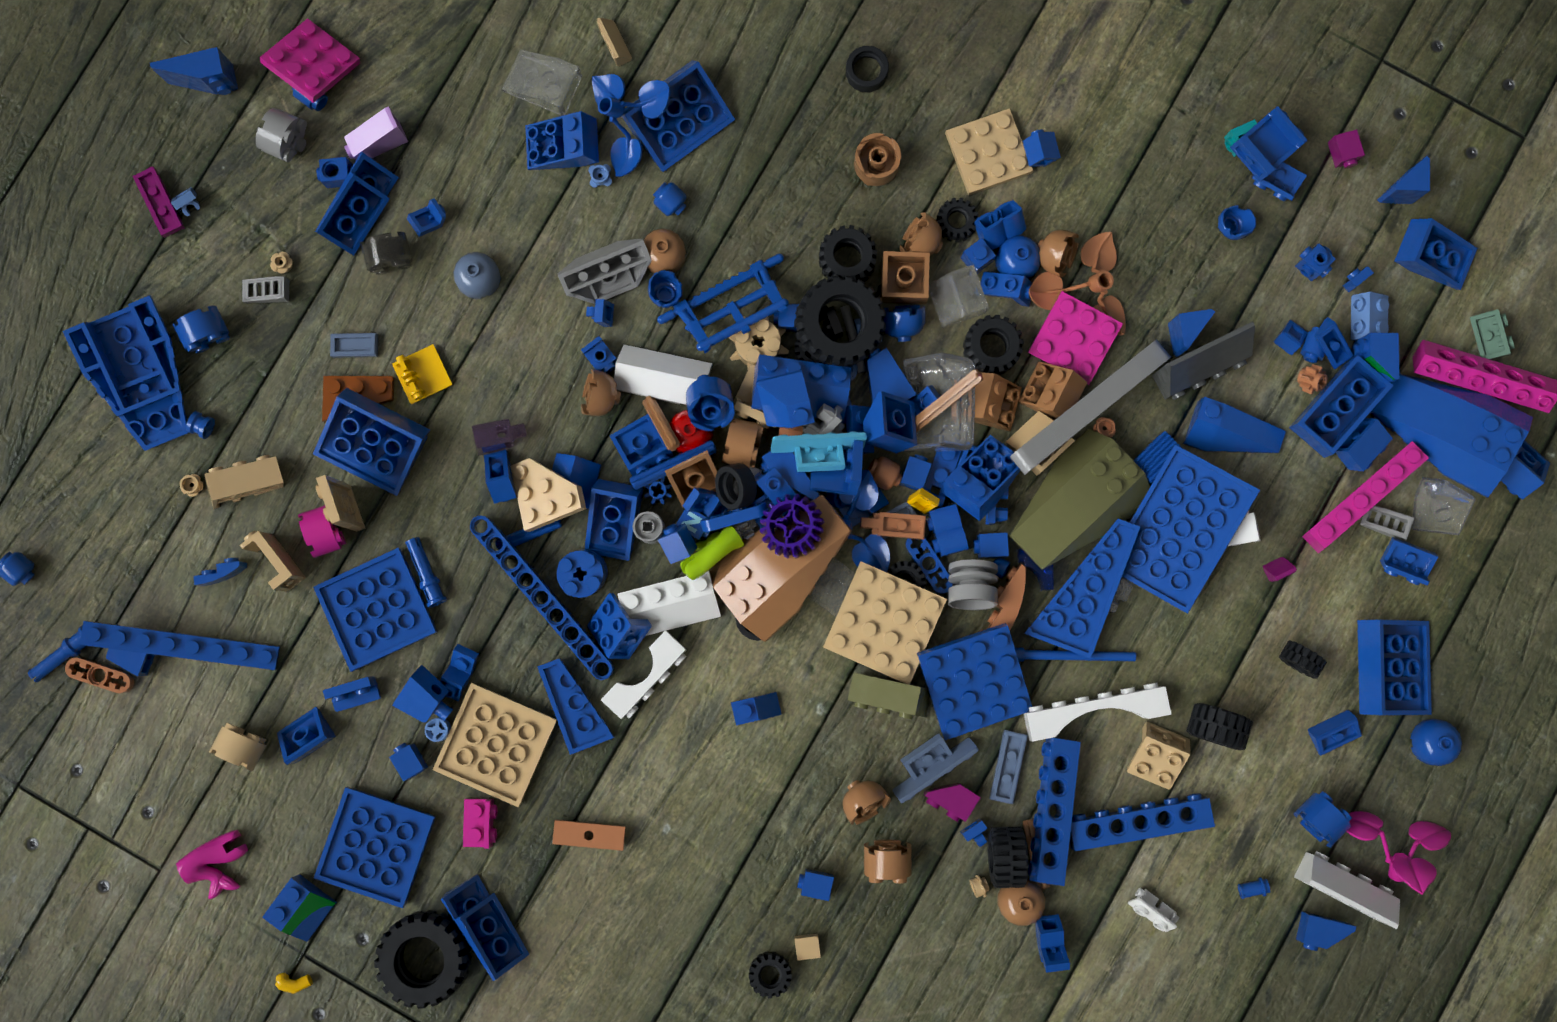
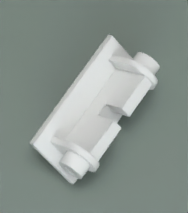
M1139 888L1135 893L1137 898L1128 901V904L1133 907V910L1138 915L1149 919L1158 930L1168 932L1177 928L1175 925L1179 919V916L1176 915L1177 912L1164 902H1161L1157 908L1155 905L1159 899L1147 889Z

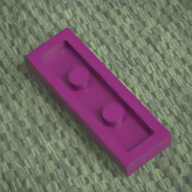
M152 166L134 175L133 178L161 236L166 238L184 229L183 222L177 210L171 204V198L157 169Z

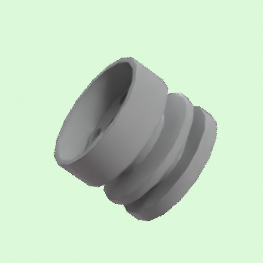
M971 559L955 561L949 564L948 572L951 575H949L948 581L955 584V586L950 587L948 590V605L950 607L962 610H986L997 607L998 589L990 586L998 581V577L995 575L998 572V565L996 563Z

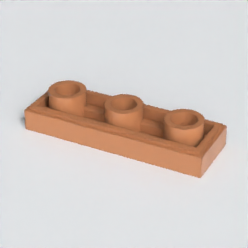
M556 819L552 844L623 851L626 826ZM587 831L593 833L592 839L586 837Z

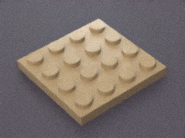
M860 561L823 648L910 685L919 665L917 653L926 649L947 599Z
M471 683L433 770L511 805L520 807L555 728L557 719L475 683Z

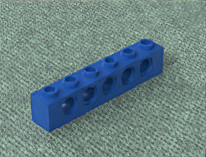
M1048 738L1042 745L1041 753L1044 758L1043 766L1039 769L1041 784L1036 794L1038 810L1033 819L1035 837L1031 840L1030 849L1033 853L1032 861L1028 864L1030 881L1065 886L1081 742ZM1057 757L1062 761V766L1059 770L1055 767ZM1054 781H1057L1059 784L1057 793H1054L1052 790ZM1051 805L1056 807V814L1053 817L1049 813ZM1051 828L1053 830L1054 836L1052 840L1049 841L1047 839L1046 834L1047 831ZM1046 853H1049L1051 856V861L1048 865L1044 863Z
M1201 793L1187 795V799L1180 801L1178 797L1164 799L1163 804L1155 805V802L1151 801L1141 803L1140 808L1132 809V806L1129 805L1118 807L1117 812L1109 813V810L1095 811V815L1086 817L1085 814L1072 815L1069 843L1073 851H1080L1215 827L1210 798L1202 796ZM1185 807L1190 809V816L1187 819L1181 817V811ZM1165 811L1167 813V820L1164 823H1159L1158 814ZM1142 815L1144 817V824L1137 828L1134 820L1137 816ZM1119 819L1121 828L1113 832L1111 823ZM1096 823L1098 831L1095 835L1090 836L1088 834V827L1090 824Z

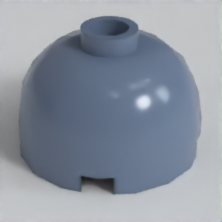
M479 252L467 253L455 264L453 272L455 284L467 297L482 299V297L492 295L499 287L501 280L499 268L488 255Z

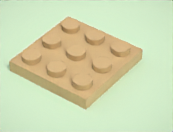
M1010 108L946 130L945 132L968 196L1032 174L1033 168L1029 167L1024 145Z

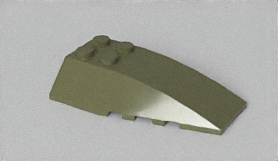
M1088 429L1055 460L1053 467L1044 478L1040 488L1033 496L1029 506L1009 536L1043 570L1104 536L1117 519L1127 521L1137 511L1150 488L1146 474L1112 438Z

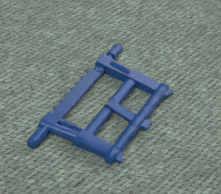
M776 254L765 260V262L759 260L753 263L748 271L739 272L738 276H731L730 280H724L723 284H716L715 288H709L708 292H701L699 296H693V299L690 301L685 299L673 306L674 310L671 309L657 318V322L664 324L679 315L686 324L685 329L698 342L696 345L697 350L704 351V353H707L711 346L740 331L742 334L751 331L749 326L778 311L784 312L788 310L789 301L785 298L782 299L776 287V281L771 279L767 268L781 263L784 260V256ZM755 277L762 287L735 302L732 301L726 304V307L699 321L692 311L698 305L750 278ZM767 295L772 304L744 319L739 309ZM732 314L736 322L735 324L707 337L703 328Z

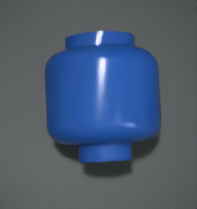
M664 182L653 194L655 197L654 205L666 216H671L673 213L678 216L686 207L684 204L687 198L686 194L673 182L668 184Z
M8 552L0 560V577L12 586H16L21 582L26 585L35 575L32 573L35 565L21 552H14L13 554Z

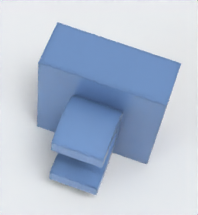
M192 187L171 200L174 208L178 210L182 207V212L186 216L190 215L187 205L192 204L197 210L200 209L199 202L195 200L197 193Z

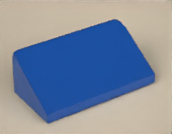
M1327 317L1317 330L1315 337L1333 369H1336L1354 355L1336 322Z
M1349 710L1308 729L1311 740L1320 756L1362 736L1358 718Z

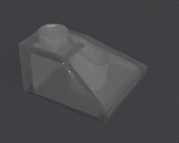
M1422 477L1414 495V521L1412 529L1459 535L1475 502V497L1445 479Z

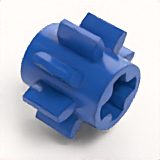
M664 477L660 482L654 481L651 485L645 486L649 493L644 496L645 498H653L652 505H655L656 501H660L662 505H665L664 499L666 497L672 498L668 493L672 485L665 486ZM659 486H662L661 489L664 491L663 495L658 494V496L655 497L653 489H658Z

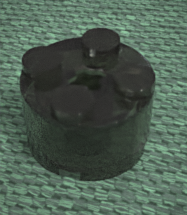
M397 232L398 236L392 237L391 233L380 234L365 239L366 243L360 242L366 268L370 273L383 275L390 272L389 268L398 267L401 270L412 267L411 261L413 259L405 232Z

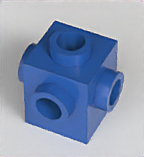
M1318 243L1313 248L1308 246L1299 255L1302 259L1295 267L1310 281H1313L1318 276L1325 277L1333 269L1330 265L1336 258L1332 256L1329 248Z

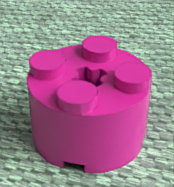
M325 505L298 514V517L302 519L299 521V525L306 545H312L315 550L310 552L314 558L342 549V545L346 544L343 532L339 531L336 525L326 520L323 512Z

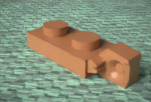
M886 512L873 513V518L860 519V528L872 529V534L877 536L924 540L926 516Z

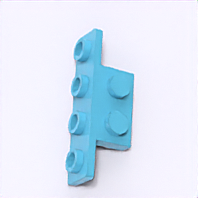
M856 431L839 434L829 432L816 435L809 433L794 436L779 435L774 436L772 439L771 453L794 452L797 472L844 470L843 450L851 449L854 440L863 441L864 448L867 435L865 432L858 433Z

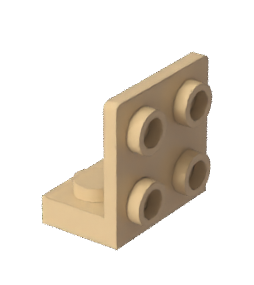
M1146 721L1142 728V742L1127 767V772L1166 789H1171L1191 755L1190 739Z

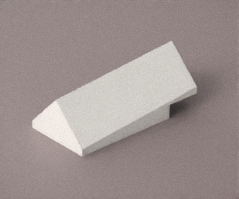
M623 345L616 361L614 380L619 391L645 397L651 396L658 400L679 405H687L686 391L688 387L699 376H710L712 363Z

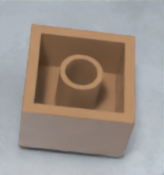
M883 251L881 270V300L883 303H927L929 298L930 253Z

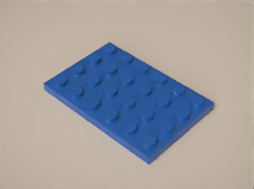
M1174 445L1130 523L1140 526V530L1122 577L1188 614L1261 490L1187 450Z

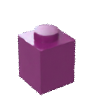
M1357 129L1335 135L1327 142L1335 168L1344 166L1345 169L1354 167L1365 156Z

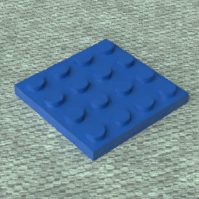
M396 548L313 587L350 672L438 632L401 548Z
M1006 623L917 653L944 740L1029 712V707H1032L1010 630Z
M345 787L314 879L404 908L436 816L351 787Z

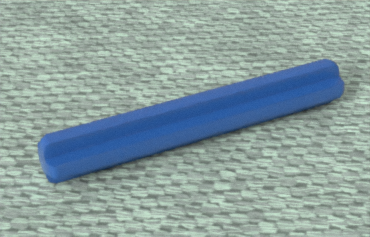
M709 440L697 448L685 451L630 477V483L637 490L667 476L665 470L706 450L709 455L716 453V447L712 440Z

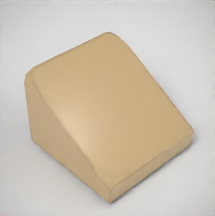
M818 933L794 936L797 960L821 958Z

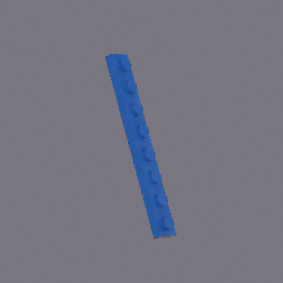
M83 621L80 645L270 670L277 669L280 646Z

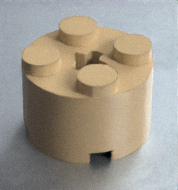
M226 723L225 726L221 727L209 753L215 754V756L234 765H242L247 770L254 771L267 746L265 744L267 739L249 732L246 736L243 734L245 729Z

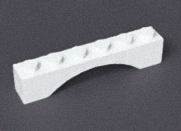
M1150 683L1143 685L1144 689L1135 691V687L1120 689L1121 694L1112 695L1110 691L1099 693L1098 698L1089 700V696L1075 698V703L1066 704V700L1053 702L1050 708L1043 709V705L1029 707V712L1024 713L1029 741L1033 742L1056 737L1072 720L1097 709H1123L1146 719L1171 715L1166 686Z

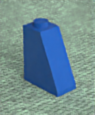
M879 348L873 351L868 356L869 359L866 362L871 403H873L877 393L880 391L907 400L915 398L916 393L888 349L885 348L881 351Z

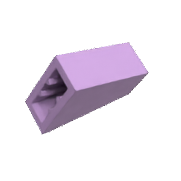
M388 106L346 135L344 138L347 145L344 148L350 159L354 158L357 160L361 152L372 159L407 143L408 139L400 122Z

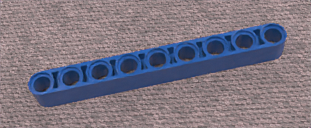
M474 517L470 523V530L590 673L599 680L609 678L614 672L612 661L606 657L601 648L511 544L497 525L488 517ZM485 520L488 528L485 532L480 533L477 530V524ZM496 538H500L503 542L502 548L498 551L492 548V542ZM514 555L518 559V564L515 568L510 569L507 565V559ZM526 573H530L533 577V583L530 586H525L522 583V577ZM541 591H545L548 594V601L545 604H540L537 601V594ZM555 609H560L563 612V619L560 622H555L552 619V612ZM571 626L577 628L579 633L575 640H571L567 636V630ZM586 644L591 645L594 649V653L590 658L582 654V647ZM600 662L608 665L609 672L607 675H600L597 672V665Z

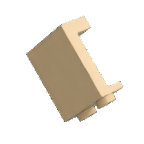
M253 531L245 536V541L240 544L244 550L253 552L261 550L279 574L268 582L273 590L289 592L306 578L273 534Z

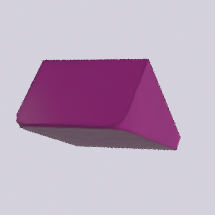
M1284 557L1263 565V570L1271 582L1289 576L1297 570Z

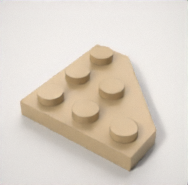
M528 458L510 466L524 531L531 532L586 509L581 486L565 479L562 475L546 468L536 460Z

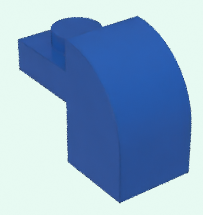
M1059 914L1042 916L1035 923L1040 960L1044 964L1046 973L1070 970V962L1064 946V930Z

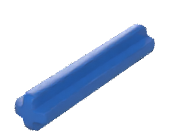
M558 520L531 532L524 531L523 528L507 535L506 538L515 547L561 528L562 524ZM500 538L495 541L498 550L503 546Z

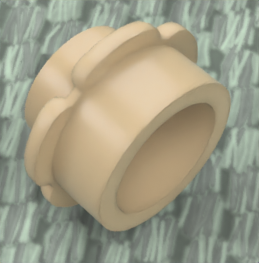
M280 252L279 254L275 253L272 255L270 267L274 272L285 274L292 269L293 260L288 253Z
M197 474L184 476L180 481L181 491L192 497L198 495V492L203 489V482L200 480V476Z
M975 875V878L970 880L972 891L976 898L981 896L985 898L987 896L986 892L989 891L988 883L985 877L980 878L979 875Z

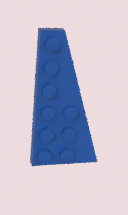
M1117 519L1024 634L1091 659L1140 526Z

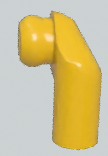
M280 973L276 976L275 985L281 991L294 994L313 985V981L309 974L297 980L289 979L288 974Z

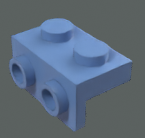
M1374 292L1352 295L1351 340L1356 341L1369 333H1388L1389 296Z

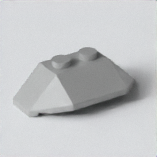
M643 239L622 240L576 258L557 275L566 296L595 304L596 299L607 300L638 287L652 260Z

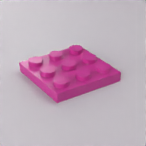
M307 18L260 56V63L314 103L360 64V58Z
M1061 291L1028 353L1048 364L1074 370L1089 385L1123 323Z

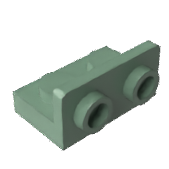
M1499 309L1470 317L1480 357L1491 360L1512 355L1510 350L1515 349L1512 336H1506L1504 328L1509 327L1505 313L1500 314Z

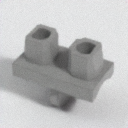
M823 404L816 414V417L821 419L822 422L820 424L815 422L804 425L803 432L812 435L829 432L835 434L843 433L841 430L845 426L841 423L842 417L840 415L843 409L838 405L833 409Z

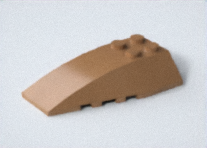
M824 495L809 502H814L817 505L816 509H820L822 512L818 518L824 519V524L820 525L824 529V533L817 534L821 538V542L813 541L816 547L815 550H812L810 547L806 548L808 551L807 555L799 551V558H794L792 552L788 559L784 557L783 553L777 556L775 549L770 551L767 548L769 543L763 542L762 538L765 535L761 534L759 530L742 540L744 543L743 547L730 552L710 570L714 590L739 623L764 642L768 641L800 611L804 605L802 603L815 588L814 585L820 576L827 570V565L837 555L852 532ZM799 510L800 521L810 525L809 515ZM792 522V525H788V529L793 530L797 525ZM775 528L776 539L785 543L784 531ZM806 534L799 535L796 542L801 540Z

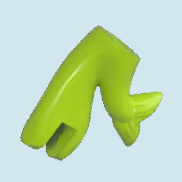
M732 526L725 527L721 532H714L706 540L697 542L698 548L695 550L697 552L680 563L681 570L691 580L698 579L730 552L743 547L744 543Z

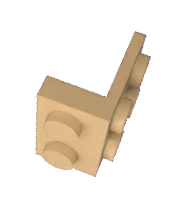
M755 364L749 367L733 401L734 410H736V415L748 419L750 416L757 420L756 423L768 429L769 426L766 425L763 410L751 409Z

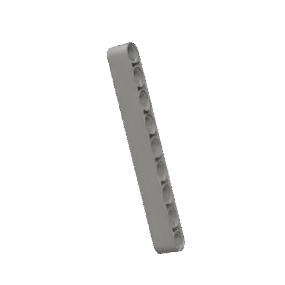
M1156 339L1020 447L1010 458L1026 475L1169 360L1171 356Z

